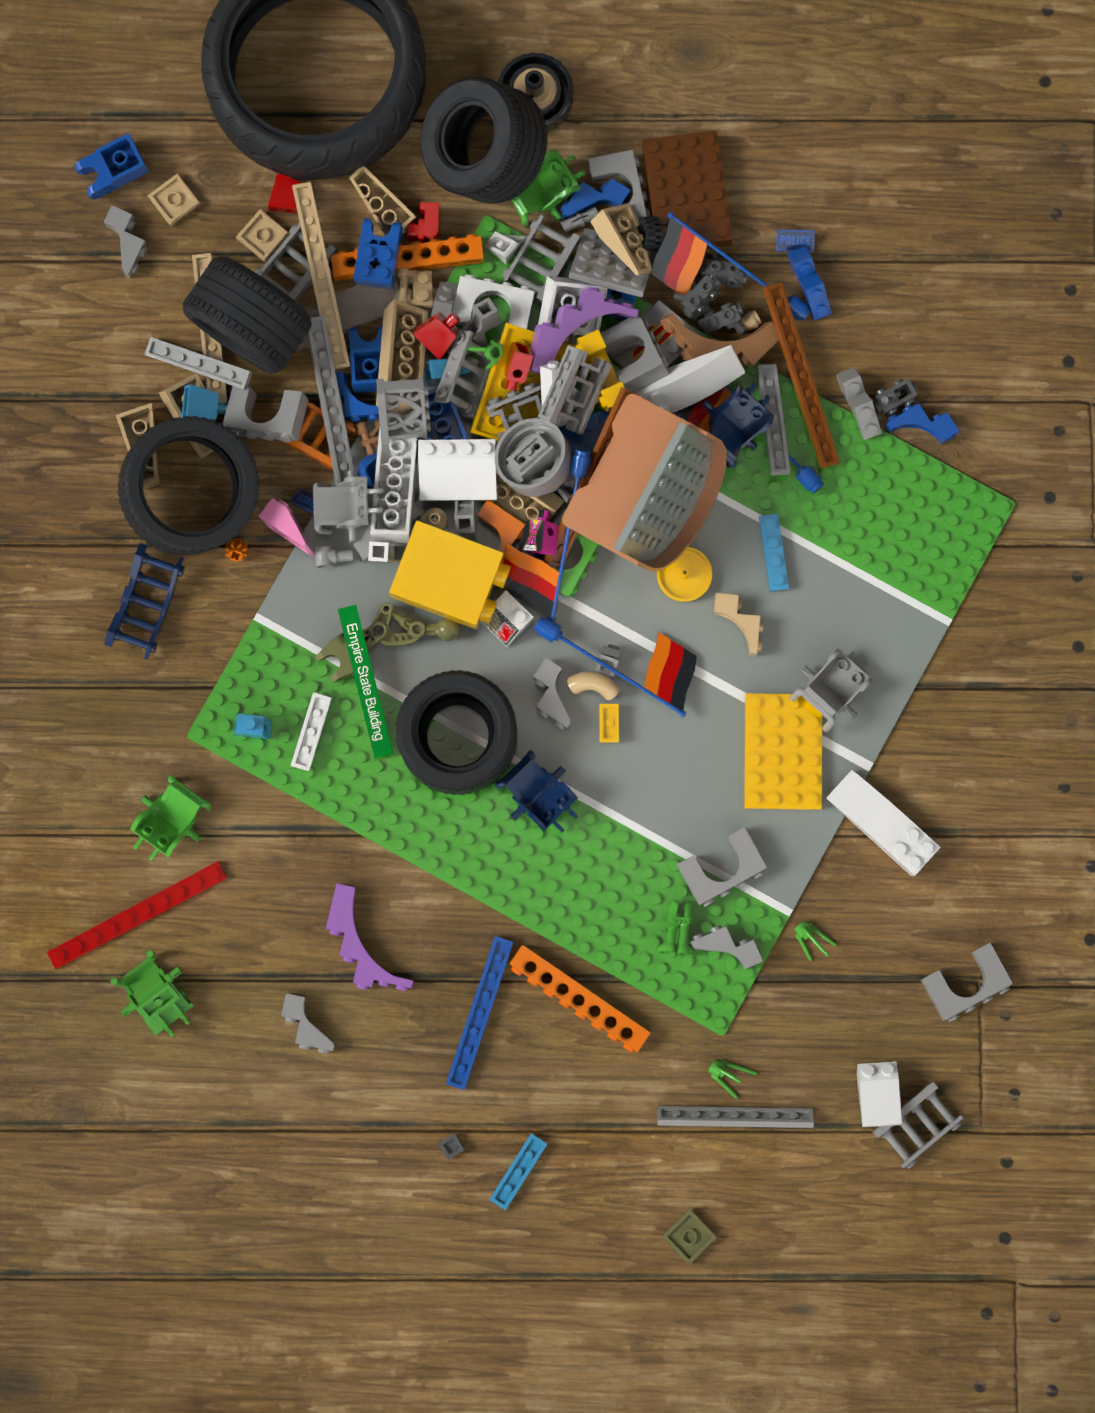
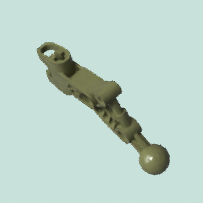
M384 603L381 605L372 625L364 629L363 634L365 640H367L366 646L369 651L380 643L386 647L407 646L417 643L424 636L438 635L443 641H452L458 637L460 626L459 623L447 618H442L437 624H422L408 616L403 617L394 611L389 603ZM391 619L397 620L400 623L399 625L408 632L403 634L392 633L390 630ZM377 627L384 628V633L381 636L374 635V630ZM369 632H370L371 636L375 639L373 642H372L371 639H368V638H370V637L367 635ZM342 633L328 642L315 656L319 662L331 656L339 659L340 668L330 677L333 683L353 675L344 634Z

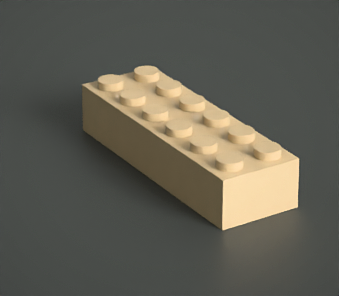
M395 299L384 309L378 379L400 381L416 380L419 377H423L425 346L413 333L417 326L427 320L428 311ZM401 402L397 408L389 411H395L406 416L413 408Z

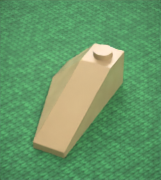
M630 204L602 209L590 221L599 238L637 276L650 273L652 268L647 251L642 246L643 236L638 231L639 221Z
M197 373L159 392L173 418L182 417L185 386L195 385L205 389ZM189 441L200 459L214 452L202 444Z

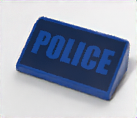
M777 230L776 251L792 252L805 247L808 252H814L815 231Z
M301 488L291 498L290 503L314 515L313 493Z

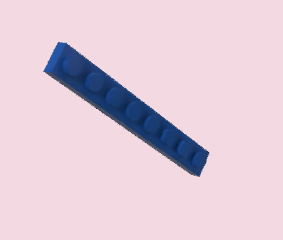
M496 936L494 938L446 1082L447 1085L465 1090L513 946L511 941Z

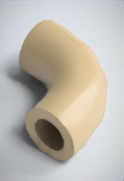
M583 671L567 678L568 686L574 694L593 690L600 693L605 700H610L621 690L619 685L610 677L599 672Z

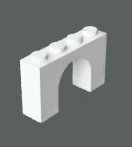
M472 275L460 276L452 311L460 318L456 325L464 326L468 323L473 314L472 306L481 298L488 295H497L505 299L510 306L511 312L508 323L528 329L535 291H531L530 287L521 286L517 288L513 287V284L506 282L497 284L491 279L478 280Z

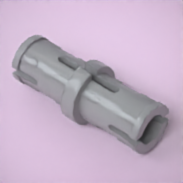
M593 207L581 214L578 212L574 217L562 221L561 226L564 232L567 233L579 226L581 228L584 227L586 223L590 222L598 214L596 207Z

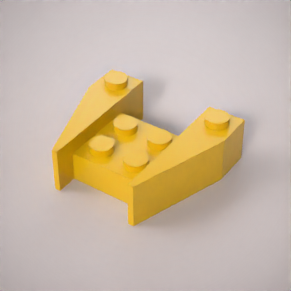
M599 330L577 338L575 348L588 353L585 363L592 365L594 357L611 363ZM612 365L598 398L599 408L606 412L611 411L621 387L624 388L623 383L619 382Z

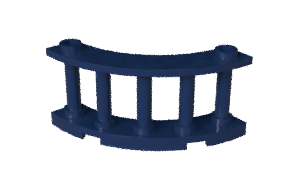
M140 543L135 552L129 575L131 578L129 585L125 586L120 603H122L119 612L115 613L107 630L104 645L112 647L115 640L146 649L144 659L148 660L150 654H154L157 649V638L170 607L178 579L182 577L185 566H182L183 557H180L177 564L174 565L149 556L146 553L148 545ZM148 563L173 572L171 583L169 584L144 575L141 572L143 564ZM143 582L168 591L164 605L138 596L135 593L137 583ZM130 603H137L160 611L161 614L157 624L155 625L130 616L127 613ZM122 623H129L152 631L149 642L122 633V630H120Z

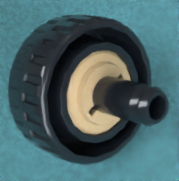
M544 53L522 54L509 62L501 71L497 82L516 88L530 96L542 111L547 125V132L556 129L570 114L574 100L573 82L567 68L559 60Z

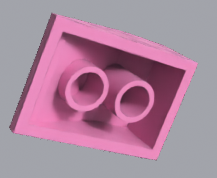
M272 498L259 517L270 529L313 557L315 553L297 519L292 514L294 511L281 499L276 501Z

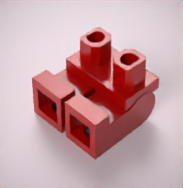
M420 202L421 218H425V220L419 219V224H408V236L411 241L428 243L429 240L439 239L440 206L439 203Z

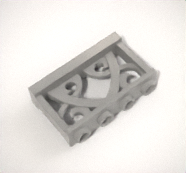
M419 377L416 380L400 381L376 379L381 443H387L389 439L417 437L427 439V432H431L429 399L426 396L428 395V385L423 383V377ZM401 402L413 408L404 417L395 411H388L397 408Z

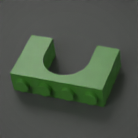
M566 509L564 510L563 514L561 515V517H560V519H559V521H558V523H557L558 527H559V525H560V523H561V520H562V518H563V515H564ZM579 533L575 539L582 547V558L575 567L563 570L559 595L570 599L571 596L575 597L580 588L578 583L580 579L584 580L589 570L586 568L590 562L594 563L598 555L596 550L598 546H601Z

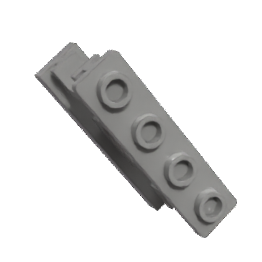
M568 345L538 417L556 425L559 424L561 417L569 419L565 429L583 435L612 364L594 357L592 365L585 363L588 353ZM579 365H581L582 369L579 376H575ZM589 370H592L589 381L585 380ZM576 381L583 383L577 401L570 399ZM564 401H566L567 405L565 407L564 412H561ZM574 406H578L574 417L570 416Z
M535 383L527 384L524 386V390L519 392L517 390L506 393V397L501 399L499 397L492 398L488 401L489 404L485 405L490 417L499 414L505 430L497 433L499 440L509 429V423L517 420L518 422L522 421L518 406L535 400L540 413L542 402H540L538 395L533 394L530 396L529 394L541 390V383L536 385ZM518 399V401L511 403L515 412L505 417L502 408L494 410L496 407ZM561 417L559 424L556 426L559 428L567 425L569 419Z

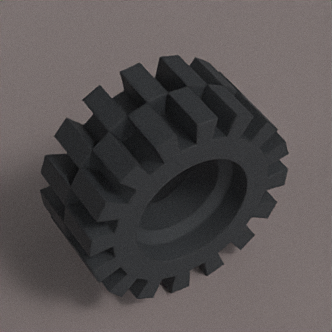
M657 216L640 217L638 219V231L643 236V249L646 251L659 250L663 240L661 238V235H663V232H661V221Z

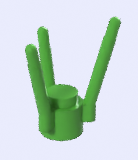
M490 340V343L493 345H488L487 347H468V351L484 352L486 358L491 360L485 367L486 370L490 369L494 364H498V359L503 355V345L494 340Z
M804 920L794 929L797 933L795 937L800 942L810 961L812 957L802 938L804 940L810 938L826 957H829V953L812 934L815 932L827 942L836 946L833 940L814 927L811 922L808 924Z
M715 1058L708 1070L712 1074L711 1078L715 1079L735 1099H738V1095L719 1078V1076L723 1078L725 1075L741 1083L739 1078L727 1072L728 1068L726 1066L753 1075H758V1072L729 1063L722 1058L720 1061Z

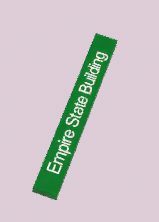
M355 604L339 608L337 610L374 758L391 755L393 750L357 606Z

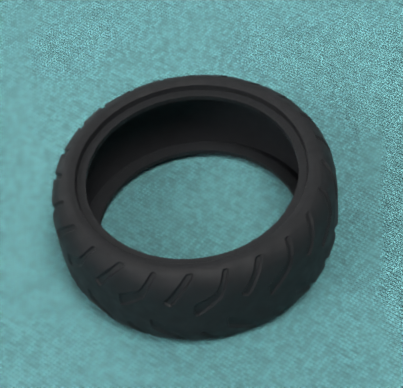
M219 0L204 32L201 53L202 80L211 110L219 126L230 141L246 157L269 170L289 177L310 180L329 179L349 175L363 166H370L387 154L409 130L421 105L425 90L426 58L421 29L407 0H340L361 9L380 25L395 52L394 67L385 93L368 114L344 129L320 135L294 134L266 123L250 110L236 90L235 73L237 58L247 35L266 14L294 0Z

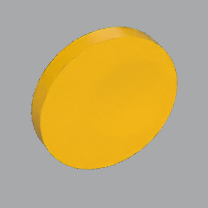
M688 547L666 569L657 571V582L662 592L670 599L678 602H691L699 599L706 593L712 581V568L709 560L701 551L692 547Z

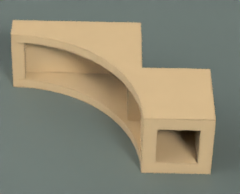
M716 593L713 615H719L734 622L741 629L747 640L749 656H756L757 651L761 652L762 640H758L759 632H763V621H760V616L737 614V612H741L742 600H738L739 595Z

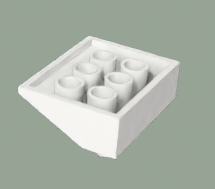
M547 276L538 325L547 322L555 326L559 307H565L566 304L578 307L581 289H588V286L599 288V292L605 293L604 298H606L608 288L568 278ZM602 316L583 323L565 339V342L577 345V338L596 330L600 331Z
M418 440L420 501L497 500V470L494 459L497 447L496 440Z

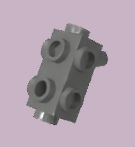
M715 252L710 254V259H707V265L702 267L701 278H704L705 275L710 279L714 277L721 285H727L732 289L742 288L743 283H747L748 274L733 263L719 261Z
M705 275L693 290H689L687 294L675 292L674 299L682 301L683 313L690 319L692 317L695 318L705 311L706 305L710 300L713 301L718 296L721 284L714 277L710 279Z
M729 302L722 305V309L717 312L714 309L705 312V317L698 320L701 330H705L706 334L723 326L727 329L734 327L740 334L746 330L739 322L743 318L742 314L744 313L741 303L732 305Z
M909 378L904 381L899 379L888 390L885 387L876 392L877 395L874 398L873 406L877 413L881 412L883 415L888 414L891 416L899 411L898 407L902 405L907 407L915 403L914 399L918 395L916 384L910 382ZM900 392H906L907 396L901 397Z

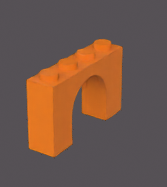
M487 500L478 512L477 518L498 533L501 540L498 551L505 555L507 541L512 546L517 540L521 541L525 524L490 500Z

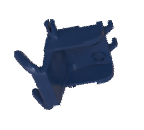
M755 383L751 384L750 389L748 387L744 389L739 385L736 392L718 407H714L708 400L702 404V407L710 414L708 422L710 425L709 433L720 439L727 450L726 467L728 468L735 467V459L738 458L741 448L745 445L752 451L756 449L758 444L752 439L760 432L764 433L773 423L774 415L765 408L770 397L766 395L764 400L761 399L758 402L752 396L756 388Z
M529 750L500 781L496 782L495 786L498 791H503L504 787H506L513 795L514 801L518 804V808L510 815L514 821L523 813H527L543 832L553 824L563 833L565 830L556 822V819L565 810L577 819L578 815L569 806L578 797L563 781H558V778L566 772L563 767L560 766L553 774H550L543 767L540 768L534 761L536 757L534 751Z

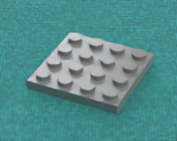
M585 228L569 273V278L643 297L650 273L637 276L599 238L595 230ZM647 251L651 268L657 251Z

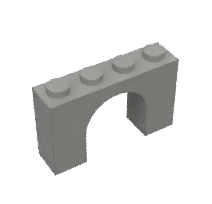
M633 150L588 159L592 182L608 178L624 180L632 189L633 196L629 204L637 219L650 216L649 209L645 210L644 203L647 202L645 191H641L640 185L643 184L641 173H637L636 167L639 166L638 156H634Z
M639 313L636 318H628L600 333L610 358L632 347L645 348L642 356L636 362L616 372L624 388L635 392L669 375L666 369L669 364L664 356H660L663 352L658 343L654 344L657 340L653 332H648V329L651 327L646 318L642 320Z
M232 386L223 426L229 427L238 437L245 436L250 439L260 437L268 441L273 439H280L283 442L298 441L309 400L302 391L284 390L277 415L268 422L255 423L252 421V411L257 394L251 387H247V390Z
M745 827L727 837L737 855L739 863L736 875L730 880L716 882L709 879L702 871L694 855L676 865L698 906L703 904L706 907L714 902L713 898L720 895L722 898L731 893V888L735 886L740 888L748 884L747 879L753 876L757 879L765 874L764 870L767 869V866Z
M991 943L971 952L983 976L982 986L975 995L960 997L954 994L948 987L940 970L921 979L942 1021L948 1020L951 1022L959 1017L958 1013L965 1010L967 1013L976 1008V1003L982 1001L984 1004L993 999V994L999 992L1001 995L1010 990L1009 986L1013 983Z

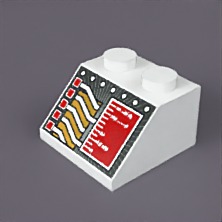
M505 591L495 601L497 606L490 624L480 622L508 647L534 621V617Z

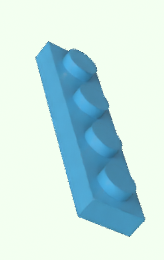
M778 514L759 516L769 592L789 590Z
M530 1134L489 1200L506 1210L547 1143Z

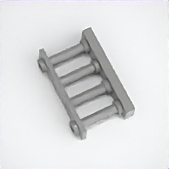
M542 215L538 219L535 218L530 226L532 230L510 268L507 266L502 274V277H504L503 282L509 283L511 279L522 286L530 287L531 291H535V295H537L536 302L541 305L546 281L543 286H538L516 274L515 270L520 263L545 276L544 279L546 280L547 276L560 277L580 242V236L575 233L571 237H565L543 225L544 216ZM540 231L562 243L563 247H565L562 254H557L535 242L533 239L537 232ZM530 247L554 260L556 264L553 269L548 270L524 257L528 248Z
M300 223L293 225L289 231L290 235L262 268L259 267L255 271V273L268 280L296 302L313 283L308 259L291 247L297 237L304 242ZM329 245L327 248L325 247L328 264L331 262V254H336L335 252H337L336 248L332 245ZM285 252L307 268V273L303 277H299L279 261ZM273 266L295 282V287L292 291L285 290L267 275Z
M459 331L433 401L440 403H449L451 401L462 408L460 417L474 420L490 369L486 370L485 367L491 360L486 358L484 352L474 351L481 356L477 366L465 359L468 347L480 346L471 341L472 331ZM462 366L474 373L471 383L458 376ZM455 384L468 390L465 401L452 394Z
M930 1082L901 1107L902 1125L900 1126L919 1147L911 1156L891 1133L892 1130L890 1128L893 1125L878 1126L872 1131L877 1138L880 1136L885 1137L904 1161L900 1164L901 1168L907 1166L909 1169L917 1162L915 1158L950 1129L954 1131L962 1124L960 1121L963 1117L958 1115L954 1118L938 1099L935 1092L938 1087L934 1082ZM924 1099L930 1100L949 1123L942 1130H939L922 1110L920 1103ZM910 1111L912 1113L915 1112L934 1135L926 1143L906 1121L905 1115Z

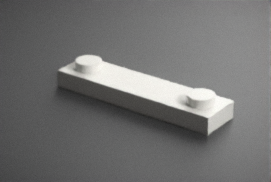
M313 692L291 762L292 767L310 772L331 704V697Z

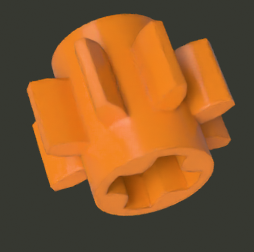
M239 538L231 539L230 543H225V556H229L232 561H242L243 556H248V544Z

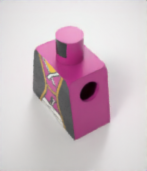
M539 510L537 520L526 521L518 547L519 550L534 554L556 555L558 525L549 522L550 511Z

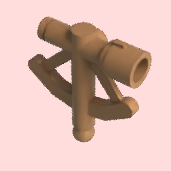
M375 421L376 427L372 432L369 431L366 422H360L356 425L357 434L362 437L361 443L363 448H366L368 456L376 454L374 448L378 450L379 436L374 437V435L379 430L380 421Z

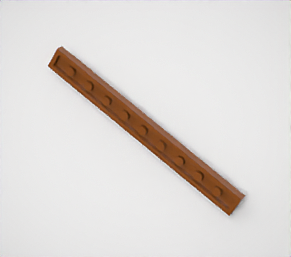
M778 283L763 288L764 295L820 469L837 465L840 461L783 284Z
M621 387L592 451L589 475L584 476V479L580 478L578 489L588 485L614 436L612 423L625 398L629 394L640 396L637 392ZM562 520L558 527L556 555L546 554L543 560L547 564L559 568L567 527L563 524ZM572 529L570 530L566 558L578 534Z

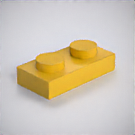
M599 704V743H619V704Z

